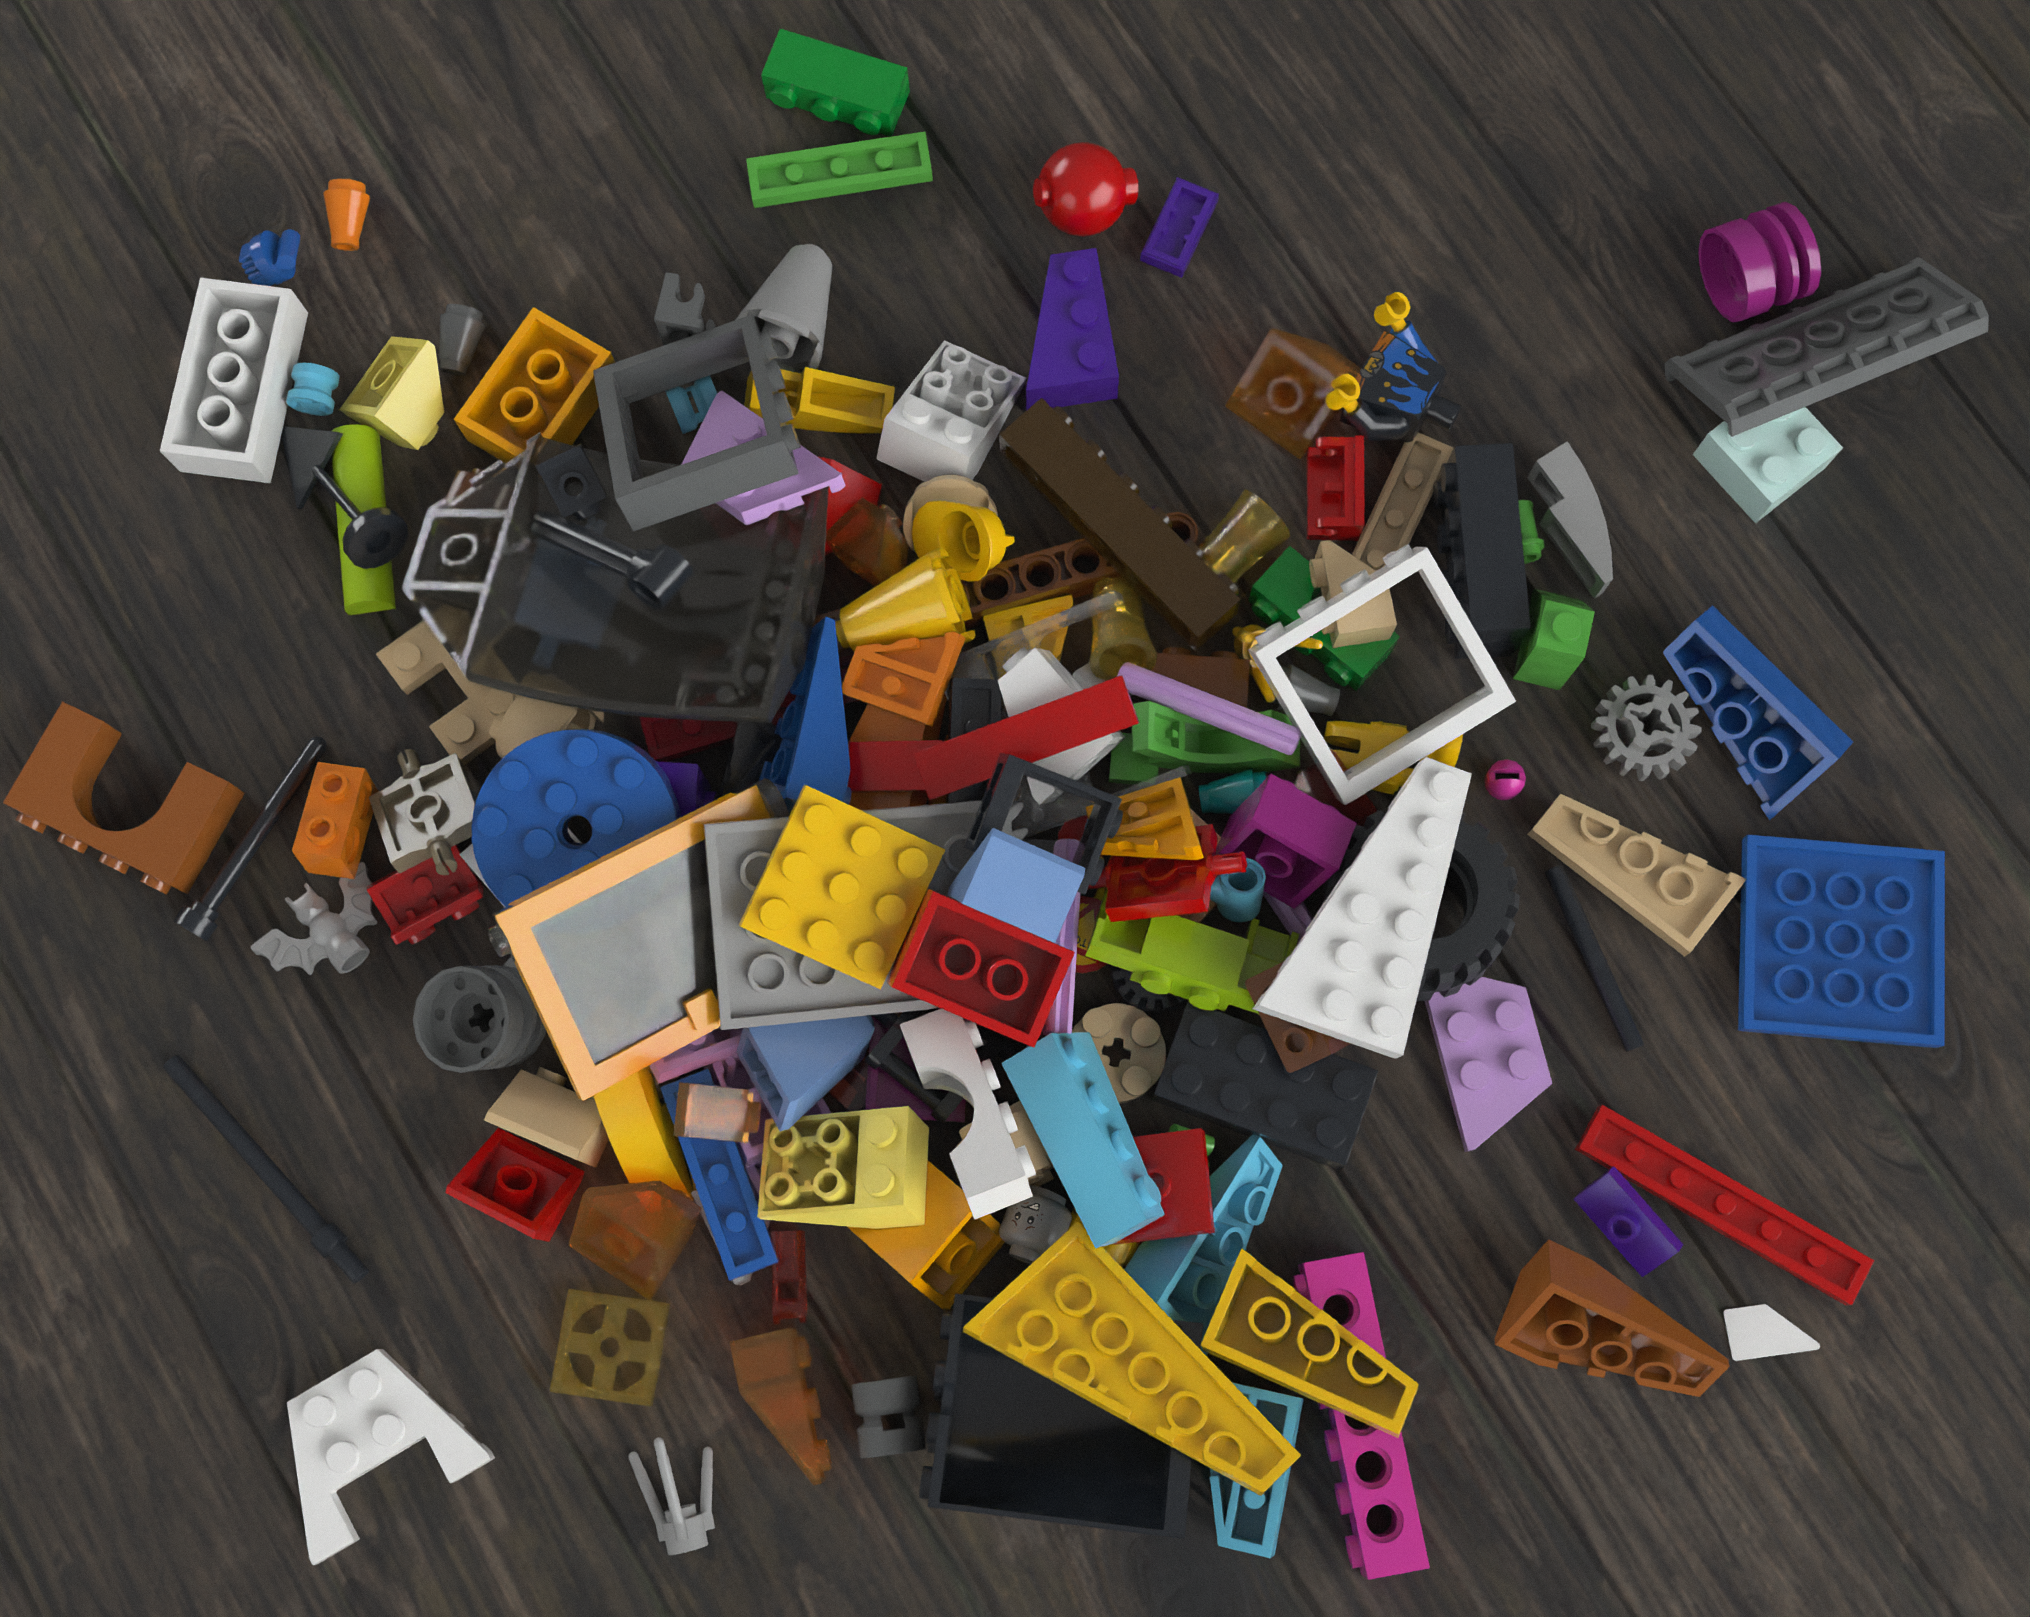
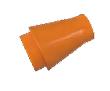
M351 179L330 180L328 182V190L324 191L323 195L331 233V247L343 251L358 250L359 239L370 201V196L366 194V185Z

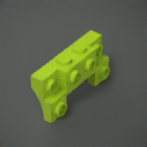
M1106 888L1085 956L1131 971L1129 980L1141 983V986L1147 991L1155 994L1170 993L1188 999L1193 1006L1199 1009L1225 1011L1228 1005H1232L1259 1014L1257 1010L1253 1009L1255 1005L1245 986V981L1284 962L1296 948L1299 933L1292 931L1289 936L1259 926L1260 920L1252 919L1249 923L1245 938L1177 915L1110 922L1105 911L1108 893Z

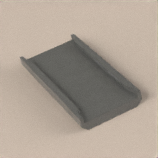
M1918 257L1900 268L1885 274L1881 272L1871 277L1868 281L1856 286L1832 292L1824 299L1802 308L1800 306L1793 308L1786 314L1765 323L1751 325L1743 332L1721 341L1715 340L1707 343L1703 348L1681 357L1675 356L1665 362V377L1669 382L1677 379L1728 424V434L1733 437L1988 332L1989 315L1981 299Z

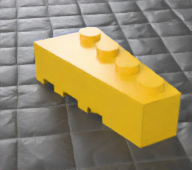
M1241 1248L1200 1346L1203 1350L1399 1438L1419 1384Z

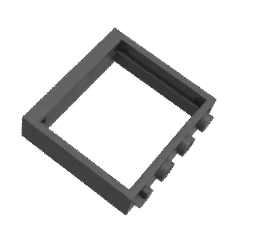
M753 314L593 370L615 499L633 531L799 474L793 450L801 448L792 423L786 424L787 421L793 420V414L784 391L778 392V390L786 388L779 365L776 360L771 362V359L778 357V354L773 345L769 330L760 332ZM750 361L767 435L643 478L629 403Z

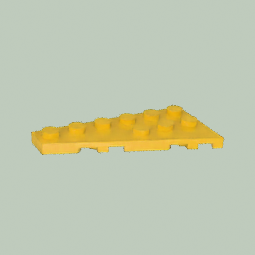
M1078 1221L963 1327L964 1333L1260 1496L1301 1456L1103 1247H1094L1086 1229Z

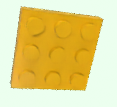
M804 784L739 926L881 990L945 849Z

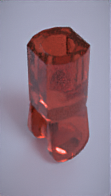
M805 1231L771 1232V1240L779 1259L778 1263L772 1265L773 1323L777 1325L781 1324V1319L799 1318L800 1323H807ZM781 1283H798V1298H781Z

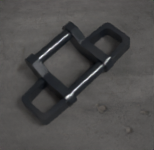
M941 1008L930 1009V1010L934 1012V1011L939 1010V1009H941ZM924 1010L903 1012L900 1017L895 1013L873 1015L888 1031L864 1062L874 1070L880 1067L933 1111L930 1115L943 1124L963 1100V1097L951 1091L944 1094L939 1089H924L918 1072L892 1052L893 1048L904 1036L900 1024L918 1018ZM976 1023L983 1042V1046L978 1047L980 1051L977 1055L980 1062L990 1059L992 1062L997 1055L1006 1061L1019 1053L1000 1033L995 1032L992 1034ZM993 1092L998 1105L1007 1101ZM1016 1095L1012 1101H1007L1008 1105L1011 1106L1020 1101V1099Z

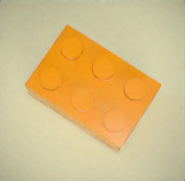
M533 307L458 412L454 421L467 441L544 486L545 482L539 474L536 465L570 449L599 407L593 370L613 364L615 360L610 351Z

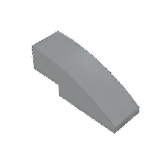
M1567 441L1538 459L1527 478L1549 507L1539 525L1595 599L1604 592L1613 580L1612 551L1607 524L1598 495L1583 464Z

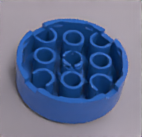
M573 729L555 731L537 736L517 746L505 755L487 776L480 789L473 811V851L478 868L489 889L506 908H510L509 903L681 818V810L666 773L647 752L634 743L617 735L598 730ZM574 816H583L591 824L592 836L587 843L574 842L568 833V822ZM679 853L538 923L536 926L556 932L586 933L609 928L626 920L647 905L661 891L674 870Z

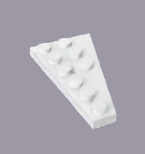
M1427 757L1417 764L1388 807L1389 810L1375 831L1369 835L1352 865L1346 869L1305 930L1306 933L1292 954L1286 958L1267 991L1261 995L1253 1007L1254 1010L1395 1059L1403 1056L1471 773Z

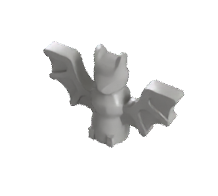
M359 863L355 879L340 878L339 885L344 895V908L340 914L330 912L325 899L319 897L311 886L305 883L306 893L294 902L289 897L285 898V901L296 913L298 921L310 928V937L307 939H295L278 929H273L251 946L252 951L256 955L268 958L271 966L276 971L287 966H297L311 975L316 963L324 958H329L331 964L341 974L348 973L358 967L368 957L370 951L364 942L357 937V933L364 926L377 924V920L372 913L373 900L366 890L367 886L372 884L369 879L368 868L365 863Z

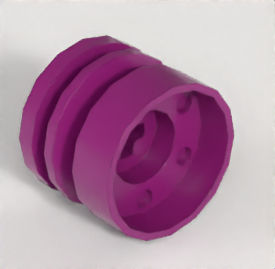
M1788 202L1778 203L1764 210L1750 213L1746 220L1739 218L1707 229L1700 238L1698 255L1705 288L1717 310L1724 318L1731 322H1739L1767 312L1773 304L1776 306L1785 305L1795 299L1810 296L1819 286L1821 263L1814 233L1807 219L1798 208Z

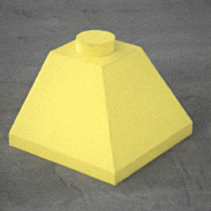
M391 336L339 410L360 424L376 429L379 435L400 447L419 450L420 447L427 445L435 437L439 428L437 422L444 414L435 346L428 340Z

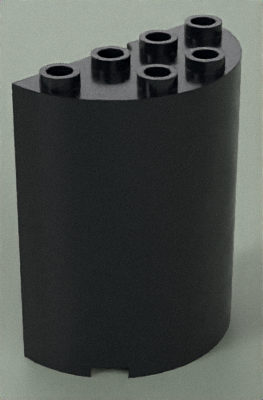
M955 1294L953 1309H943L940 1339L949 1340L947 1361L937 1360L934 1376V1401L942 1402L940 1413L930 1412L927 1429V1452L934 1454L933 1467L923 1465L919 1498L929 1499L928 1508L1185 1539L1192 1458L964 1333L963 1327L994 1298ZM1173 1320L1201 1350L1203 1323Z

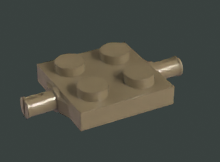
M406 749L407 758L402 752L397 756L403 776L398 778L391 786L369 796L390 863L400 874L433 857L437 873L449 875L447 866L452 872H455L458 866L451 847L472 837V818L477 800L465 766L456 753L434 764L421 766L417 752L412 749Z

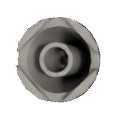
M805 244L792 247L736 318L738 320L753 314L760 332L769 330L773 345L778 354V357L771 359V362L776 360L779 368L794 372L795 369H804L805 367L816 369L823 355L832 262L826 253L816 245Z

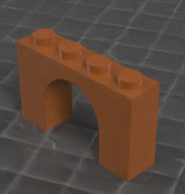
M62 701L3 803L19 811L15 819L16 821L42 834L47 826L61 832L56 841L84 854L88 846L102 852L98 860L99 862L123 874H126L131 866L144 873L140 882L166 895L171 887L188 894L245 793L230 782L186 762L164 803L151 819L138 827L125 831L104 830L93 812L92 791L101 769L122 733L104 721Z

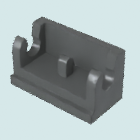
M668 272L665 274L654 316L663 345L715 328V324L711 319L708 320L705 327L701 316L705 300L702 285L697 283L693 289V298L688 302H683L680 295L679 274Z

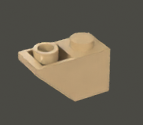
M1330 540L1320 542L1315 559H1310L1309 562L1312 585L1314 588L1321 587L1322 596H1324L1326 601L1343 592L1340 584L1354 574L1366 570L1369 575L1375 572L1374 569ZM1390 589L1385 590L1322 629L1323 634L1330 633L1333 648L1391 638L1397 622Z

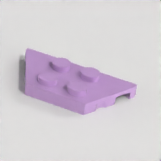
M721 390L716 394L682 464L766 436L764 420ZM801 446V448L793 450L799 474L716 502V504L745 525H749L769 517L776 511H786L803 505L804 502L801 496L827 486L830 487L832 493L842 490L846 485L839 471Z
M1481 977L1471 986L1463 984L1456 994L1444 998L1440 992H1435L1430 1000L1425 1001L1465 1152L1475 1150L1552 1084L1526 987Z

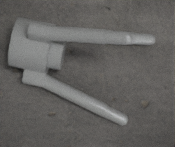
M657 1437L654 1440V1447L669 1510L663 1512L638 1453L631 1452L628 1456L655 1521L659 1542L665 1541L668 1555L686 1553L707 1546L706 1531L715 1528L712 1514V1448L705 1447L703 1449L699 1513L696 1511L695 1504L680 1506L663 1438Z

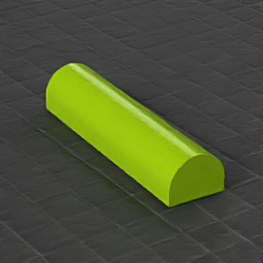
M359 424L344 425L333 429L332 432L343 433L331 455L333 480L361 513L372 508L386 507L379 433L370 426ZM335 501L345 612L348 615L396 609L391 561L377 568L363 569L352 563L343 550L342 542L345 530L352 519Z

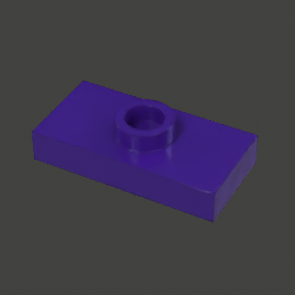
M1177 177L1141 252L1140 261L1182 278L1217 205L1219 194Z
M1614 1166L1581 1190L1574 1198V1201L1641 1277H1644L1674 1256L1684 1245Z

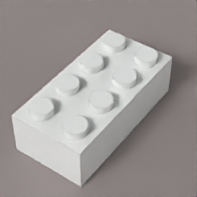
M200 278L160 452L180 472L271 483L288 407L286 403L287 394L292 389L293 384L291 377L293 365L297 364L308 316L307 310L292 289Z

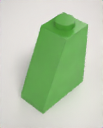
M1534 588L1529 604L1531 629L1520 644L1513 679L1560 690L1585 658L1595 611L1580 599Z

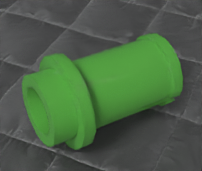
M1518 500L1524 564L1542 557L1541 550L1544 548V540L1538 538L1533 514V502Z

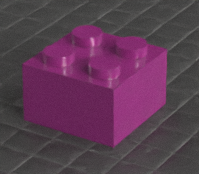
M1270 774L1229 817L1216 847V855L1244 851L1246 858L1258 862L1265 871L1264 892L1295 909L1339 870L1357 823L1340 814L1336 808L1323 804L1302 792L1293 783Z

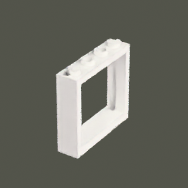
M1409 544L1397 551L1390 552L1383 558L1386 564L1384 567L1371 575L1366 570H1363L1349 577L1340 584L1343 592L1328 601L1325 600L1324 596H1320L1308 602L1297 610L1300 615L1299 619L1283 627L1281 622L1266 628V631L1255 637L1258 644L1248 649L1290 722L1300 730L1302 742L1334 796L1344 805H1347L1516 702L1427 547L1416 546L1411 549ZM1419 571L1485 686L1343 772L1276 657Z

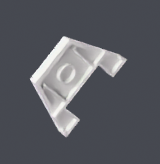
M376 1349L287 1402L308 1554L312 1565L323 1562L360 1539L336 1493L337 1490L422 1439L426 1438L449 1483L458 1481L495 1459L492 1451L486 1445L478 1442L453 1414L445 1411L428 1395L429 1392L383 1349Z

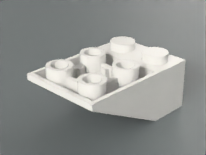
M944 340L885 417L876 459L924 482L942 475H960L973 480L1026 382V377Z

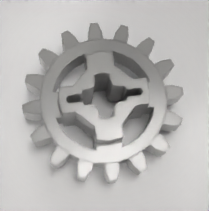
M1648 675L1643 680L1641 686H1639L1637 680L1631 676L1623 683V690L1614 685L1606 693L1609 700L1602 699L1596 706L1595 710L1602 717H1597L1591 723V729L1601 731L1603 735L1593 744L1595 748H1608L1609 753L1603 760L1606 765L1614 762L1616 759L1622 763L1619 770L1620 775L1624 776L1633 768L1637 769L1638 780L1644 781L1650 775L1651 770H1653L1656 777L1660 780L1669 774V766L1678 771L1686 764L1684 756H1691L1696 751L1698 746L1689 739L1696 738L1701 733L1702 727L1690 724V720L1699 711L1698 708L1686 709L1682 704L1689 695L1686 691L1679 693L1677 696L1671 693L1673 681L1668 679L1661 687L1655 686L1654 676ZM1632 700H1648V703L1639 706L1632 702L1628 705L1625 704ZM1642 721H1645L1648 724H1650L1648 728V732L1650 733V735H1647L1644 732H1642L1644 728V724L1642 723ZM1617 732L1620 733L1623 743L1621 742ZM1651 750L1662 753L1664 750L1667 751V753L1656 757L1643 756L1645 752Z

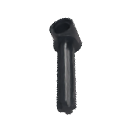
M538 511L532 517L534 522L530 529L535 536L626 577L627 585L631 592L642 603L654 610H662L693 574V569L689 562L670 546L659 544L655 550L645 548L638 552L550 511H545L544 513Z

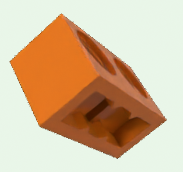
M317 762L292 852L307 873L355 879L373 815L369 796L379 792L365 768Z

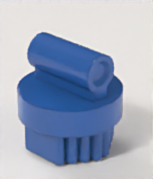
M288 229L283 231L280 238L272 231H264L252 237L250 242L242 245L239 262L242 263V268L245 269L248 279L256 285L271 286L273 284H281L293 278L296 271L295 264L301 239L299 233Z

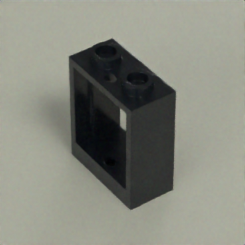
M1000 753L964 848L975 852L992 828L1002 831L1023 775L1095 803L1072 861L1085 868V875L1077 892L1086 894L1088 886H1095L1101 876L1105 860L1100 855L1106 839H1112L1120 827L1123 811L1118 808L1122 799L1013 755Z

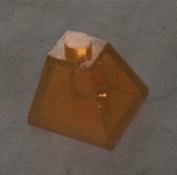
M1273 328L1267 334L1225 407L1300 459L1307 452L1308 447L1312 446L1316 438L1320 436L1339 412V410H1332L1326 405V395L1335 390L1331 386V381L1343 374H1349L1356 379L1362 368L1327 344Z
M660 1180L590 1187L582 1195L568 1246L651 1301L693 1234L702 1208L695 1204L685 1192L672 1189Z

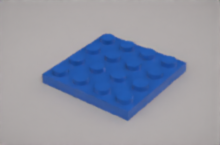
M1746 835L1742 838L1741 877L1745 878L1746 881L1741 886L1738 1031L1930 1048L1944 1046L1945 851Z

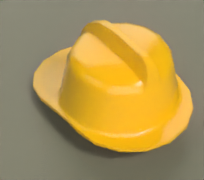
M942 500L931 501L919 508L913 520L912 539L918 557L921 558L930 551L942 547L949 555L941 559L945 569L955 567L960 580H981L988 570L994 568L1002 561L1006 547L1015 542L1014 536L1005 534L1002 522L996 513L985 507Z

